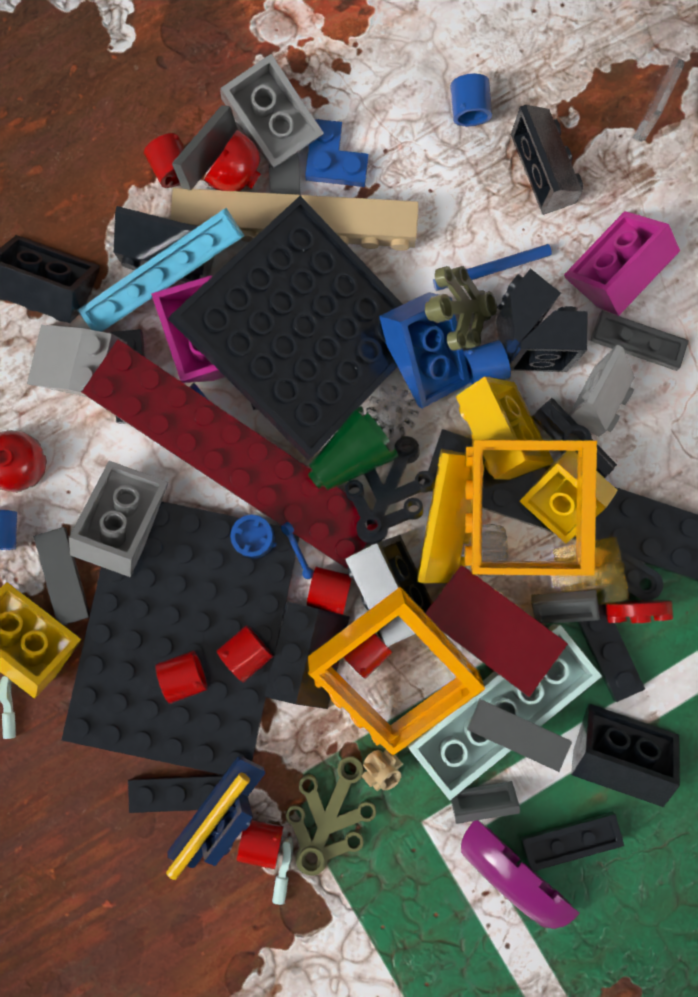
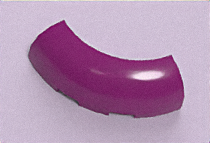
M479 820L471 823L463 836L461 853L515 907L540 926L551 929L568 925L580 914L558 890L536 872L534 873L525 863L521 862L518 865L519 856L490 828Z

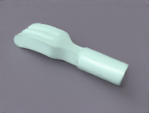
M3 676L0 681V701L4 708L2 727L3 739H11L16 737V723L11 696L12 681L6 676Z
M290 836L283 843V861L279 875L276 876L272 902L278 905L285 904L289 879L287 877V870L293 856V839Z

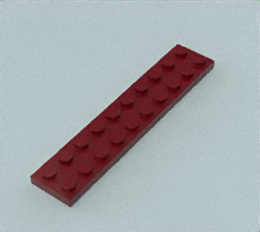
M117 339L81 391L82 394L282 526L284 523L289 522L294 528L293 534L347 570L348 564L345 559L362 551L366 545V542L359 538L356 530L360 516L353 502L347 498L343 490L338 487L327 490L324 486L318 489L308 476V473L312 471L310 468L119 339ZM371 524L367 526V529L374 530L378 525Z

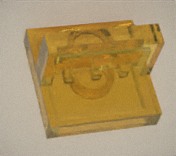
M617 537L595 541L594 576L550 575L553 588L560 587L561 592L596 590L599 605L630 599ZM576 544L552 549L555 561H576Z

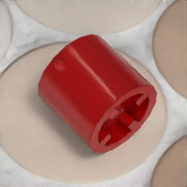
M167 133L155 138L144 149L147 161L159 183L164 188L180 185L172 163L185 147L179 136L175 133Z
M316 566L306 606L343 615L352 578L349 574Z
M247 625L217 650V654L224 664L243 683L274 657L264 642Z
M374 633L343 658L366 679L393 651Z
M195 651L156 664L158 682L169 704L208 690L205 673Z
M251 820L249 827L242 831L237 862L275 870L284 826Z

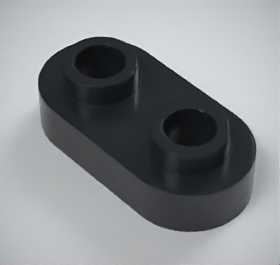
M612 552L603 560L602 571L605 577L637 598L653 600L661 594L663 579L660 574L631 555L624 552ZM617 561H620L623 565V569L619 573H615L613 570V564ZM643 578L649 580V587L647 589H641L640 581Z

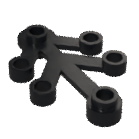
M403 436L396 441L394 449H396L399 457L394 460L384 485L376 469L363 474L377 500L373 511L370 510L363 497L365 491L363 484L359 480H350L345 485L346 496L353 502L360 516L356 526L357 534L366 543L376 544L381 542L387 536L389 528L409 519H419L423 515L424 510L421 500L409 497L420 492H430L435 485L433 474L429 471H421L417 473L414 481L398 487L407 464L415 462L420 455L419 444L413 437ZM405 445L411 446V448L406 450L402 449L401 447ZM422 479L430 480L426 485L419 483ZM355 487L360 489L359 492L355 494L349 492L352 488ZM409 498L405 501L403 509L386 515L390 505ZM413 505L419 507V509L415 512H410L408 510L409 507ZM371 524L378 525L374 530L367 529V526Z

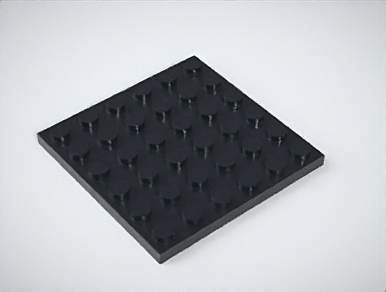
M300 195L174 311L168 320L309 460L336 433L353 411L359 408L396 369L397 364L387 347L379 316L403 304Z

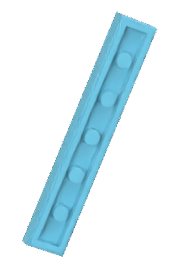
M225 208L77 311L91 330L102 332L152 298L151 293L165 290L245 235L228 209Z

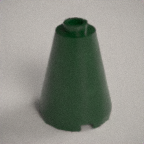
M360 406L353 411L311 461L309 467L312 471L308 473V476L318 489L324 486L327 490H330L388 464L399 456L396 449L389 452L390 449L386 444L390 440L368 412L364 415V409Z

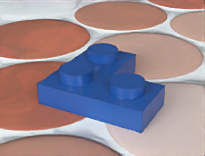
M315 119L324 134L309 144L305 173L306 181L365 187L369 154L339 151L342 122Z

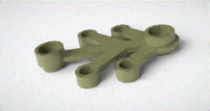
M445 266L436 269L434 276L437 285L440 288L447 286L457 301H451L447 294L431 297L425 304L427 318L430 321L439 323L451 320L453 315L460 314L456 331L449 332L447 335L449 348L452 351H456L465 347L467 349L479 347L484 321L489 320L491 316L497 313L495 296L490 291H479L464 266L453 269ZM461 286H464L472 300L469 299ZM473 313L474 320L472 324V329L468 330Z
M348 755L339 761L337 769L339 779L326 810H324L317 791V778L311 774H306L300 779L299 790L306 796L317 826L313 840L303 821L305 818L304 808L299 804H292L286 811V820L293 826L300 845L296 853V865L306 875H317L325 869L328 859L348 851L357 852L363 847V836L357 830H350L346 833L343 840L324 846L329 834L360 821H372L376 816V807L369 800L360 802L356 809L338 815L351 783L357 782L363 774L362 762L356 756ZM350 762L356 765V771L352 774L344 770V766ZM307 779L312 780L315 785L312 790L304 789L303 781ZM367 805L373 809L370 816L361 814L360 811L363 806ZM293 809L299 810L302 815L301 818L293 820L290 817V811ZM357 836L360 839V843L357 846H351L348 843L349 837ZM308 853H315L318 860L310 863L306 860V855Z

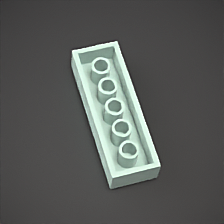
M552 624L548 629L568 643V645L530 697L526 696L494 671L483 680L484 691L407 745L449 800L454 798L511 751L467 730L479 699L542 726L602 677L561 625Z

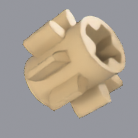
M381 750L373 751L364 760L363 766L367 771L362 775V778L370 787L373 786L376 791H379L381 788L382 790H390L401 779V773L398 771V768L403 763L396 755H392L387 750L384 752Z

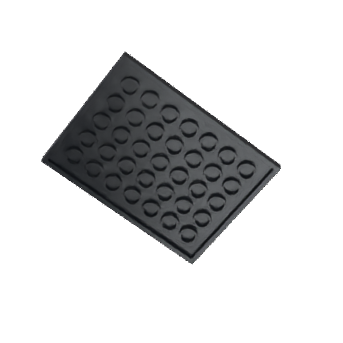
M161 502L146 544L131 577L101 567L61 741L222 775L227 772L239 756L253 762L266 701L264 695L274 657L243 683L224 664L217 654V650L247 625L264 642L273 656L275 655L296 559V553L288 536L282 532L281 526L270 524L274 530L276 547L272 548L263 557L249 558L236 551L230 538L231 529L240 517ZM294 534V537L299 545L300 538ZM195 651L203 667L208 690L169 704L158 682L156 664Z

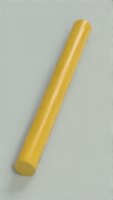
M242 772L238 774L168 868L166 874L170 879L176 880L250 782V778Z

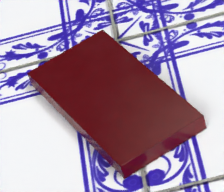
M463 565L459 567L425 613L444 634L528 697L531 696L568 645V643L475 574H472Z

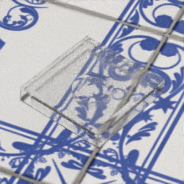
M674 57L653 93L633 139L642 142L647 138L663 112L685 65L684 60Z

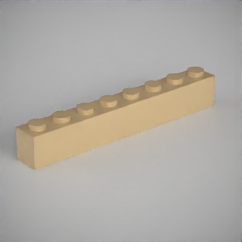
M173 188L170 220L199 227L227 208L245 235L240 240L250 242L300 195ZM301 195L347 245H361L365 249L391 246L393 250L397 251L415 248L418 221L417 201Z

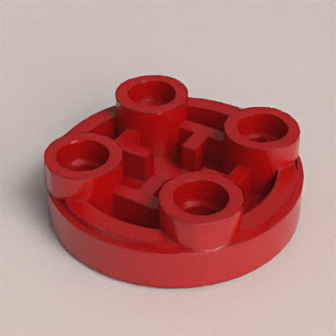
M633 600L606 604L607 623L627 622L626 617H630L631 623H650L651 616L654 617V621L674 619L671 600Z

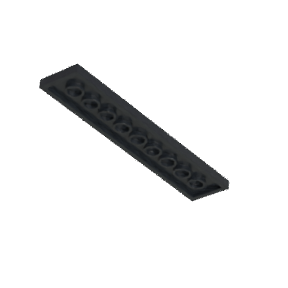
M444 429L441 430L428 469L434 476V483L441 449L466 453V447H472L471 438ZM483 456L482 509L552 532L519 502L551 465L510 480L494 479L485 467L486 460ZM425 479L423 485L428 484L430 480ZM615 487L618 490L607 508L596 517L595 547L609 552H624L644 564L698 581V515Z

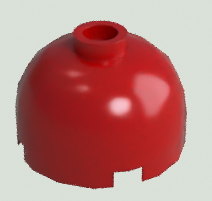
M237 130L211 167L204 181L215 190L240 192L245 186L252 189L261 175L257 171L261 160L256 144L244 133Z
M15 430L0 432V490L18 493L38 484L45 473L47 464L46 455H44L39 441L25 432Z

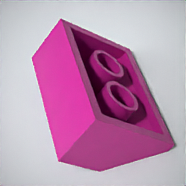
M624 211L570 267L564 276L596 307L619 316L680 252V249L669 224Z
M212 275L151 293L180 381L183 383L215 381L225 377L168 320L170 315L202 287Z

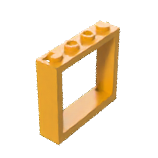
M472 440V447H466V467H472V480H466L465 498L466 500H471V513H465V533H471V546H465V566H471L472 574L594 576L597 441ZM483 450L578 451L576 561L482 560Z
M401 587L308 656V674L314 679L315 686L318 688L323 687L338 708L341 709L343 707L350 713V717L360 729L364 727L370 733L374 743L377 746L381 744L392 755L398 753L485 690L478 669ZM399 616L448 667L456 678L390 725L331 666Z

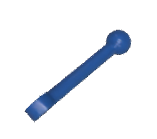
M286 522L281 526V530L288 536L303 568V577L305 579H312L314 570L308 567L294 537L293 526Z

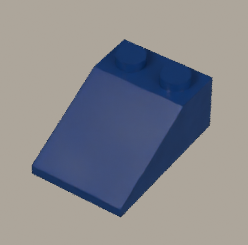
M431 292L379 316L387 347L418 407L422 409L470 383L463 349L452 351L447 343L448 333L457 329L456 316L453 315L451 320L436 323L435 321H430L425 314L426 302L431 297L440 295Z

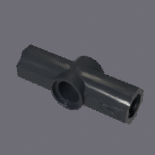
M553 398L549 399L532 416L536 423L553 440H568L570 433L577 435L579 440H593L589 430L584 426L578 425ZM597 444L596 471L605 478L614 470L617 464ZM559 450V451H560L562 454H564L567 450Z

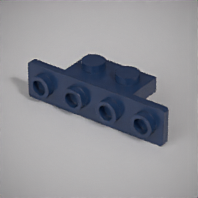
M241 756L237 757L167 851L168 858L171 860L177 858L238 774L242 772L250 778V782L187 865L190 868H194L201 858L204 857V862L216 866L221 858L230 852L233 842L239 834L245 831L251 823L253 815L248 796L265 775L264 767Z

